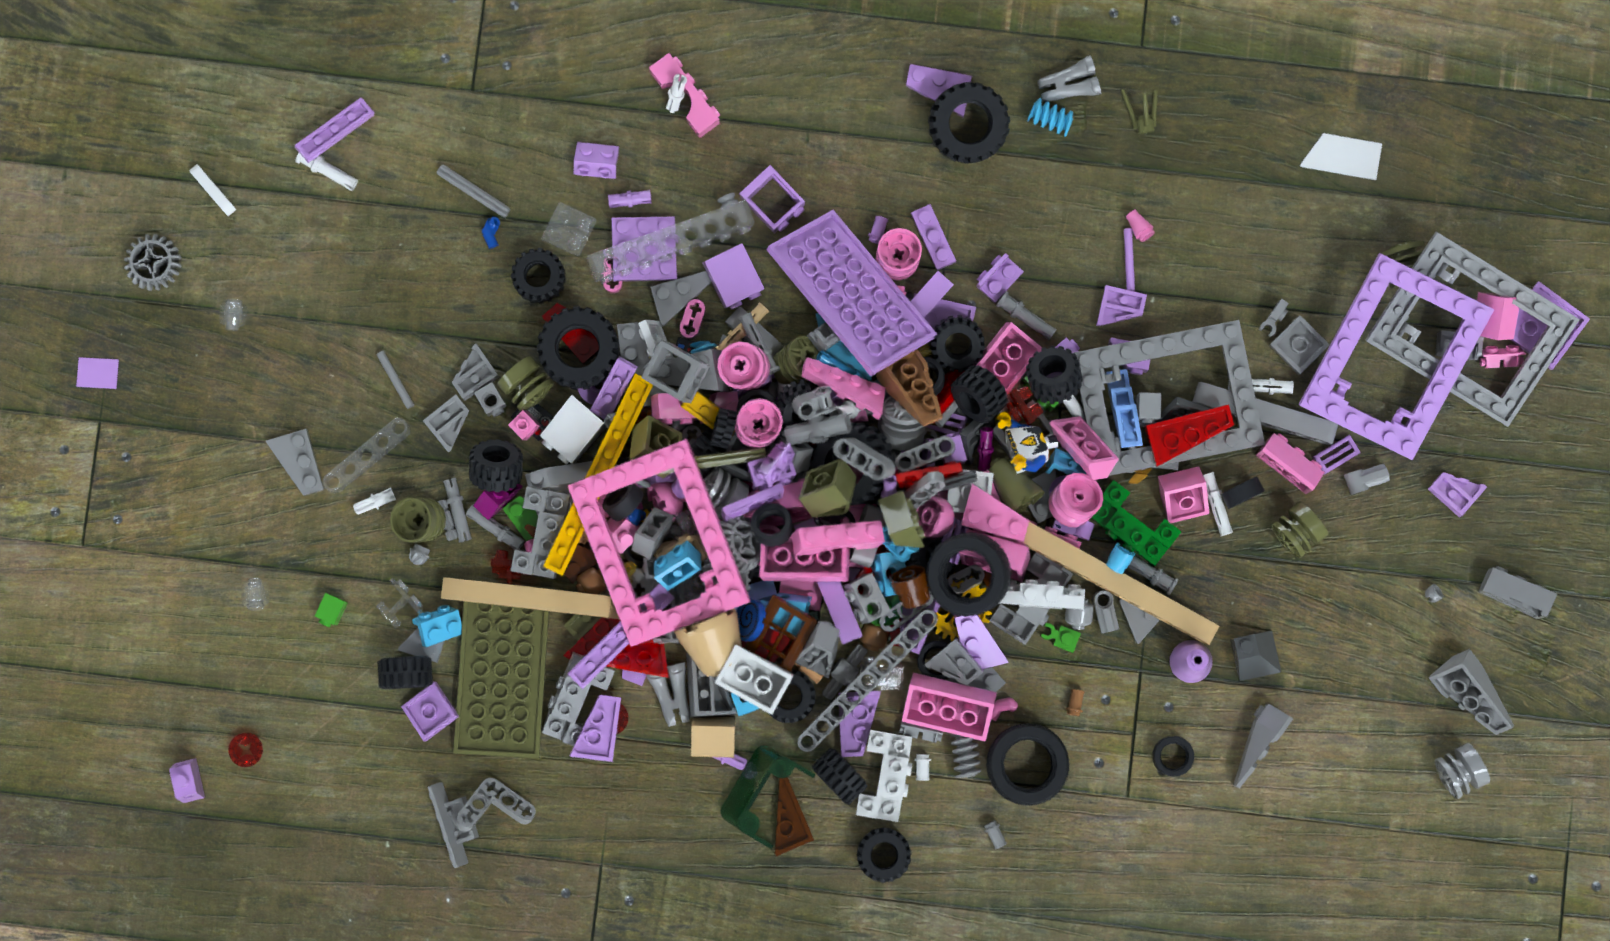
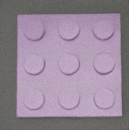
M675 217L611 218L613 282L669 281L677 279Z
M1538 281L1531 290L1580 319L1548 366L1552 370L1590 319ZM1519 308L1514 339L1509 340L1529 354L1548 325Z

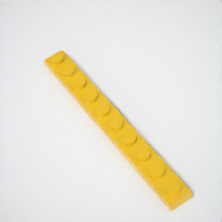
M636 373L633 375L584 479L615 467L653 384L641 378L642 376ZM574 501L542 566L563 576L585 530Z

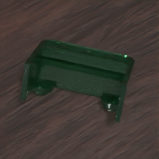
M766 745L760 746L754 751L722 805L721 816L726 822L772 849L774 844L756 834L760 826V820L757 815L749 811L771 774L778 778H786L792 773L794 768L799 769L812 778L816 774Z

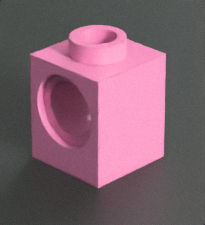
M522 410L508 424L522 440H528L542 426L526 410Z

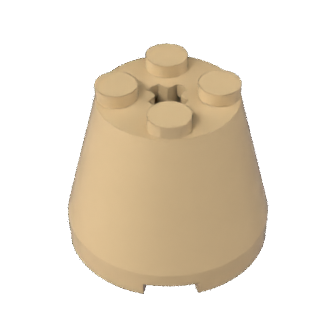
M735 608L674 631L678 641L701 672L707 677L711 675L712 677L719 676L735 645L742 647L738 616Z

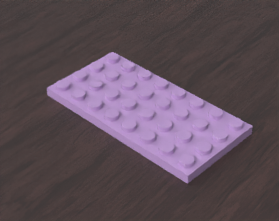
M834 210L829 211L768 246V253L870 376L933 340L937 335L934 329Z

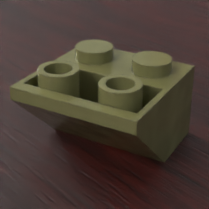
M901 491L879 499L884 520L894 545L915 548L925 547L922 538H925V533L918 520L920 518L911 498H906L904 492Z

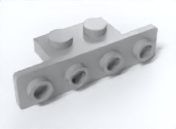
M442 782L428 786L429 797L433 802L436 818L442 830L443 840L446 842L450 861L454 868L468 864L462 843L478 838L479 835L476 825L469 831H462L456 826V818L468 802L467 798L464 796L449 802ZM469 812L467 817L465 819L463 818L462 822L464 824H466V822H469L472 813Z

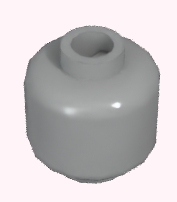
M1085 598L1084 610L1066 608L1065 621L1072 625L1073 629H1085V626L1090 625L1093 621V604L1089 602V599Z

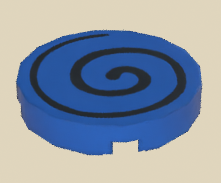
M750 598L751 601L739 606L736 612L741 640L751 642L761 634L764 628L762 621L766 617V612L761 601Z

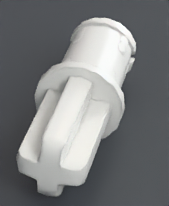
M680 74L675 75L672 87L668 91L669 98L666 108L671 113L678 111L680 102L684 98V88L687 82V78L684 75H681L680 81H678Z
M390 487L374 495L372 493L371 497L355 503L353 508L356 514L359 515L373 508L378 510L380 506L395 501L396 498Z

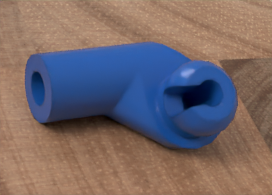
M497 217L489 218L482 229L483 237L489 249L498 246L494 236L500 225V220Z

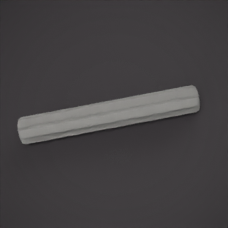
M441 165L438 168L437 174L489 209L503 218L509 214L510 208L447 166Z

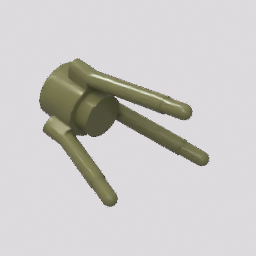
M1122 89L1121 93L1132 119L1133 129H1138V134L1155 132L1154 127H1157L1158 91H1154L1152 115L1148 114L1147 94L1143 93L1144 115L1138 116L1139 120H1137L1126 91Z

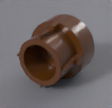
M913 565L901 568L889 578L893 592L899 596L904 608H916L930 600L926 571L923 566Z

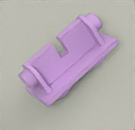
M783 442L776 444L768 455L773 462L771 463L765 459L757 470L756 477L761 481L765 479L769 487L774 482H777L784 468L794 458L795 453L789 443L786 445Z

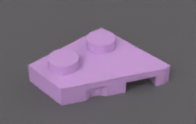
M1106 285L1096 326L1142 316L1147 294Z
M1443 472L1431 484L1428 490L1460 518L1487 486L1471 483L1467 479L1456 478L1451 474Z

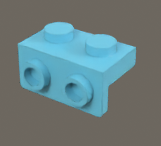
M442 605L433 612L420 613L417 618L412 619L413 624L418 626L422 646L429 647L462 634L459 610L449 605Z

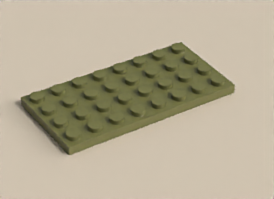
M536 587V588L551 589V587ZM464 601L456 708L459 717L455 723L454 754L540 758L549 611Z

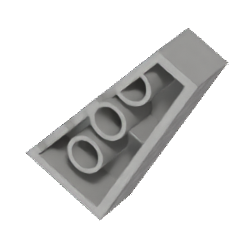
M638 322L618 324L620 355L623 359L636 365L638 368L635 373L642 376L646 364L650 362V358L646 352L647 344L639 334L640 326ZM653 385L642 409L651 408L650 396L665 392Z

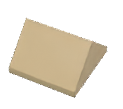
M693 717L691 756L734 758L736 717Z

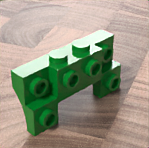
M1113 480L1103 493L1101 508L1090 519L1105 529V534L1114 541L1118 539L1123 543V548L1130 552H1135L1154 567L1182 531L1166 519L1161 522L1155 531H1152L1121 507L1130 492Z

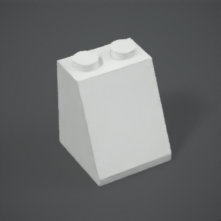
M571 395L540 435L544 439L541 443L550 451L554 448L560 454L557 457L566 465L569 462L575 464L607 427L603 421Z

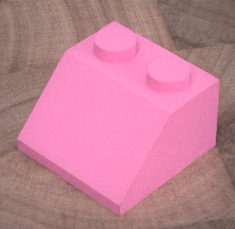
M1200 467L1158 476L1159 491L1167 521L1174 523L1209 514L1206 481Z

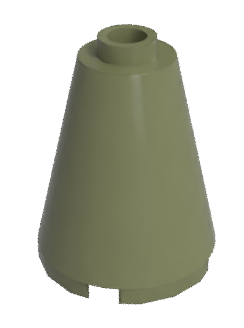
M998 457L990 463L989 473H994L993 481L1003 504L1018 514L1026 511V507L1030 504L1034 505L1044 495L1045 492L1042 487L1025 473L1017 474L1014 465L1008 459Z

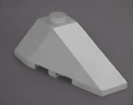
M592 461L548 467L525 474L528 487L570 494L568 485L583 480ZM571 496L570 506H571L572 503H573L572 496Z

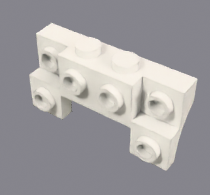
M1011 580L1009 589L999 604L1084 610L1085 589H1081V585L1068 584V588H1064V586H1059L1060 582L1047 581L1046 585L1038 584L1037 580H1025V583H1020L1019 585L1016 580Z
M870 730L867 751L881 753L883 758L876 796L860 794L856 815L898 822L902 798L907 797L909 785L905 784L906 775L910 776L912 770V763H908L912 737Z

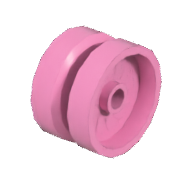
M736 342L730 344L722 351L718 358L717 368L719 376L725 384L735 389L750 391L759 388L765 383L769 376L770 363L768 356L761 348L746 342Z
M1072 473L1067 475L1050 493L1048 500L1049 510L1060 524L1067 527H1079L1084 525L1101 508L1103 493L1099 484L1086 474Z

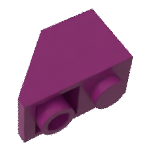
M519 483L513 489L509 488L508 491L500 492L484 490L473 506L489 520L501 511L523 486Z

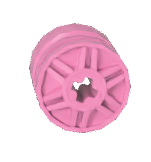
M902 228L889 230L881 237L876 252V261L892 280L907 279L915 273L919 266L922 252L920 240L913 232ZM894 255L902 256L901 260L898 258L894 259Z
M756 399L749 401L741 408L736 418L734 428L736 436L743 445L749 448L768 447L775 441L782 429V416L779 409L768 400ZM760 422L762 424L761 429L755 430L753 428L754 423Z

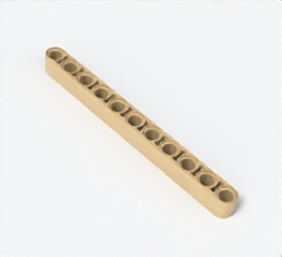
M1029 522L1023 542L1026 544V547L1201 643L1210 645L1219 628L1217 624L1128 575L1113 571L1106 563Z

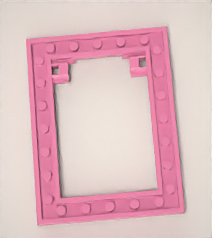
M687 439L568 485L631 647L751 601ZM674 468L713 569L700 574V578L706 586V592L701 593V597L662 611V609L656 610L650 593L636 598L597 497ZM713 576H716L718 584H714ZM644 603L647 610L642 612L639 604Z

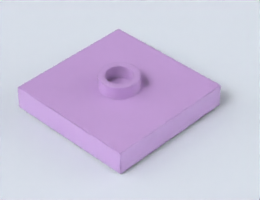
M433 682L432 685L423 689L401 706L423 741H428L459 717L437 682Z

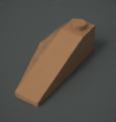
M918 349L879 371L876 377L881 385L886 387V392L924 427L941 420L942 414L937 396H935L933 391V382L928 373V364Z

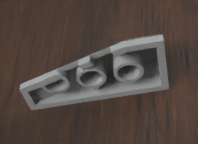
M1470 649L1452 656L1429 676L1431 682L1444 697L1452 698L1458 703L1460 709L1468 710L1475 716L1476 721L1495 735L1514 727L1484 667Z
M1271 704L1260 705L1254 713L1256 718L1253 720L1233 784L1236 788H1240L1257 767L1256 761L1261 760L1269 752L1270 746L1268 745L1270 742H1277L1293 720L1292 717Z

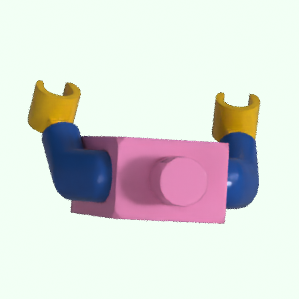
M635 509L628 517L622 520L615 521L610 518L607 521L620 554L633 543L635 533L640 527V521L643 523L650 514L647 509L644 511Z

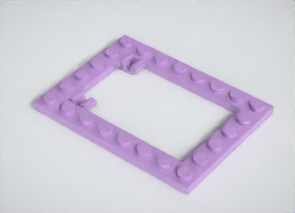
M1379 253L1299 405L1413 460L1494 309ZM1389 283H1392L1463 318L1413 412L1399 407L1391 422L1387 420L1383 422L1348 405L1349 402L1344 400V395L1347 389H1350L1352 383L1339 376ZM1336 383L1339 384L1337 391L1332 390ZM1404 416L1409 418L1406 425L1401 424Z

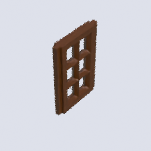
M773 595L765 609L766 617L762 621L764 628L761 634L754 641H748L744 649L755 654L759 645L769 650L765 658L769 661L774 653L783 659L779 667L790 672L818 621L779 596ZM779 608L790 613L783 628L772 622ZM793 616L804 622L796 636L786 631ZM770 626L780 632L772 647L762 641ZM783 635L794 640L786 655L776 650Z

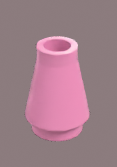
M1136 210L1131 211L1126 216L1136 239H1139L1141 242L1146 241L1155 233L1153 226Z

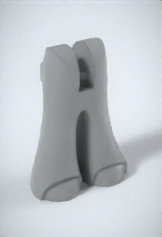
M1091 55L1063 71L1038 80L1039 89L1053 85L1056 86V89L1041 94L1043 102L1072 96H1095L1102 94L1097 76L1078 83L1065 84L1076 79L1095 75L1096 72Z
M685 662L667 666L674 699L670 696L666 677L646 674L658 697L664 719L669 727L676 725L673 709L677 708L679 709L678 713L682 723L690 722V711L685 689Z

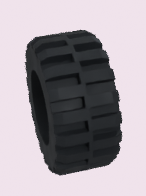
M964 82L945 90L932 105L930 116L928 117L929 135L933 139L934 146L940 150L942 155L947 156L950 160L965 164L981 162L996 154L1004 145L1010 130V116H1008L1007 105L1002 101L1003 98L999 94L997 95L991 87H986L978 82ZM961 104H976L987 114L988 130L983 138L977 142H962L950 130V116L953 110Z
M574 306V309L565 308L562 309L561 313L553 314L551 316L552 319L549 322H545L543 325L544 329L538 336V358L543 369L553 381L572 390L579 388L586 390L590 389L591 386L600 385L601 381L607 379L620 355L619 340L612 324L604 315L588 307L583 309L580 306ZM575 329H584L591 332L596 337L599 346L595 360L582 368H574L567 365L559 355V343L562 337Z
M855 422L852 423L850 433L828 437V441L816 443L817 447L813 448L812 455L814 458L810 460V467L815 469L840 459L835 455L833 447L837 440L844 438H856L892 462L895 461V455L891 454L890 450L893 449L891 443H886L887 437L883 433H878V428L869 426L867 423ZM863 454L864 462H866V457ZM880 465V471L883 474V467ZM863 474L861 480L855 485L850 506L878 499L883 490V479L875 480Z

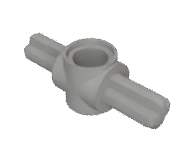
M856 645L847 659L841 658L835 664L830 673L833 678L822 691V694L827 699L832 700L843 685L848 686L855 679L859 672L857 665L868 651L864 646Z

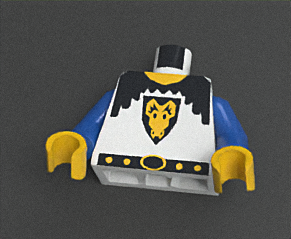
M1001 412L996 417L997 420H1000L997 424L998 428L1003 429L1006 427L1005 443L1012 459L1011 463L1014 465L1017 474L1024 471L1037 472L1048 461V449L1058 447L1056 435L1044 437L1039 426L1018 423L1012 420L1006 412Z

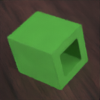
M325 593L315 617L320 618L319 623L327 627H331V624L338 626L348 602Z

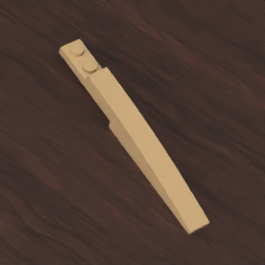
M443 577L441 599L620 620L611 596Z

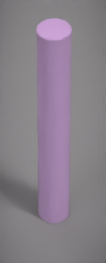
M1132 228L1124 229L1126 289L1135 291Z

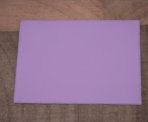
M79 357L76 387L116 389L119 360Z

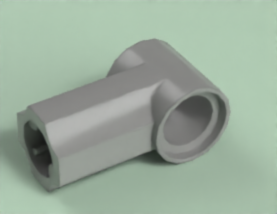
M1384 463L1344 475L1350 495L1390 481L1389 472Z
M1098 591L1092 597L1101 633L1119 629L1113 605V596L1108 591ZM1101 594L1106 595L1108 598L1105 606L1098 604L1097 599Z

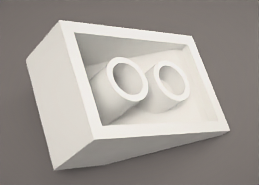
M735 645L715 683L764 711L773 714L794 674Z

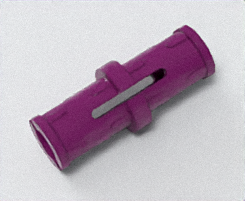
M991 427L980 428V442L977 446V452H979L978 470L986 471L991 468V457L994 452V446L992 445L994 429Z

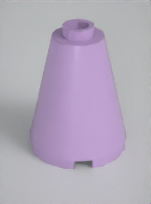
M1187 640L1179 643L1173 649L1170 655V667L1173 674L1180 680L1188 683L1199 682L1207 677L1211 671L1212 655L1209 649L1201 642Z

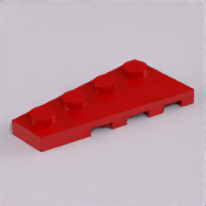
M1228 404L1146 425L1145 428L1156 467L1234 426Z

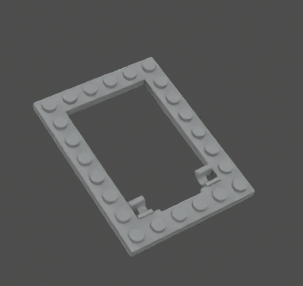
M1435 231L1412 269L1432 279L1437 275L1450 284L1454 283L1461 272L1499 296L1516 297V300L1513 299L1512 304L1548 325L1501 397L1462 373L1459 374L1450 390L1454 395L1508 427L1580 319ZM1448 265L1453 267L1451 273L1446 271ZM1399 287L1365 340L1430 380L1440 360L1414 345L1421 331L1406 322L1409 318L1408 315L1420 297ZM1405 332L1410 335L1407 340L1402 338Z
M1239 320L1074 352L1079 360L1083 378L1079 391L1085 421L1119 458L1109 476L1156 467L1150 446L1137 449L1135 447H1128V450L1121 451L1119 438L1114 436V431L1110 432L1102 390H1105L1104 384L1121 380L1119 370L1121 365L1222 346L1239 428L1223 431L1162 465L1265 445ZM1112 368V374L1105 375L1104 369Z

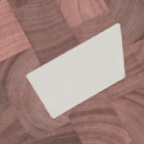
M1324 133L1300 164V167L1376 180L1382 144Z

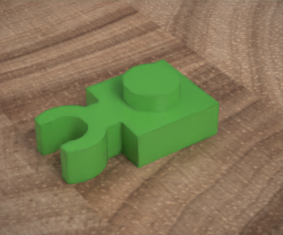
M1045 623L1044 626L1050 628L1051 633L1050 635L1041 634L1040 637L1045 640L1055 639L1053 646L1074 653L1081 633L1060 625L1059 630H1055L1052 624Z

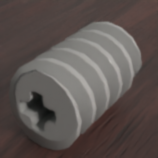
M951 735V737L956 738V740L951 742V745L958 747L952 750L953 754L958 755V757L953 759V762L960 764L954 770L961 773L955 776V778L976 776V774L981 772V769L975 768L976 765L980 764V760L974 759V757L979 755V752L973 751L978 746V743L972 742L973 738Z

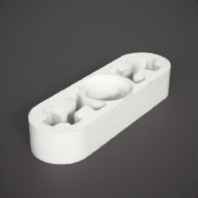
M198 164L189 170L227 216L236 210Z

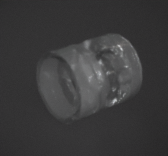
M690 509L685 512L671 514L673 515L670 533L676 541L685 534L700 535Z

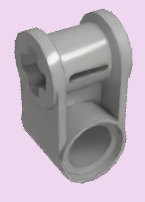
M819 387L811 392L795 397L792 401L793 411L805 420L834 411L836 405L832 403L831 387ZM804 404H808L807 408L801 411V407Z

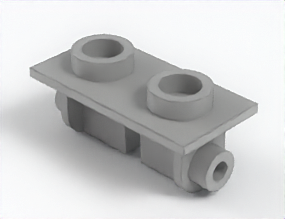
M901 722L899 733H902L903 736L917 739L919 732H922V740L934 743L937 741L941 742L943 731Z

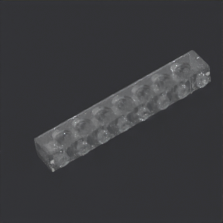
M745 199L587 255L586 260L595 283L600 281L601 284L613 280L612 277L618 274L623 277L633 273L632 269L640 267L643 270L653 266L652 262L660 260L662 263L671 260L672 255L680 253L681 256L692 252L691 248L697 246L700 249L712 245L711 241L717 239L720 242L731 238L733 233H747L751 231L750 227H753L755 222ZM728 217L733 218L736 221V225L733 227L728 226L725 223V219ZM708 224L714 225L716 232L713 234L708 233L705 226ZM692 231L696 234L697 239L690 241L686 238L685 233ZM669 238L675 239L677 246L674 248L668 247L666 240ZM649 245L655 246L657 253L654 255L648 254L646 247ZM633 252L637 255L638 259L630 262L627 260L626 254ZM613 259L617 262L618 266L615 269H610L607 267L606 261Z

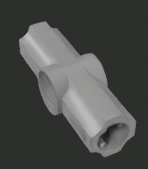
M847 413L831 417L816 416L809 419L808 422L786 426L785 437L790 445L809 441L823 443L828 441V437L850 433L852 423Z

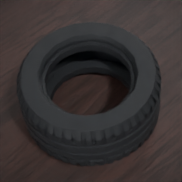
M962 533L952 536L939 544L929 558L926 569V581L928 582L929 592L931 591V595L937 601V604L955 615L976 616L985 613L999 604L1009 589L1011 567L1006 556L1007 554L996 541L983 534ZM960 551L976 552L983 556L990 566L992 574L990 585L986 592L979 597H962L954 592L948 583L946 575L947 566L951 558Z
M1024 723L1007 728L994 739L987 754L986 769L992 786L1002 797L1019 805L1031 806L1045 803L1059 793L1067 781L1070 763L1064 743L1053 731L1038 724ZM1031 740L1038 742L1045 747L1050 755L1051 769L1049 776L1042 784L1035 788H1020L1012 783L1005 773L1004 761L1006 753L1019 741Z

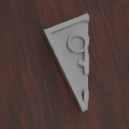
M706 271L650 287L662 327L677 313H680L688 302L694 300L711 283Z

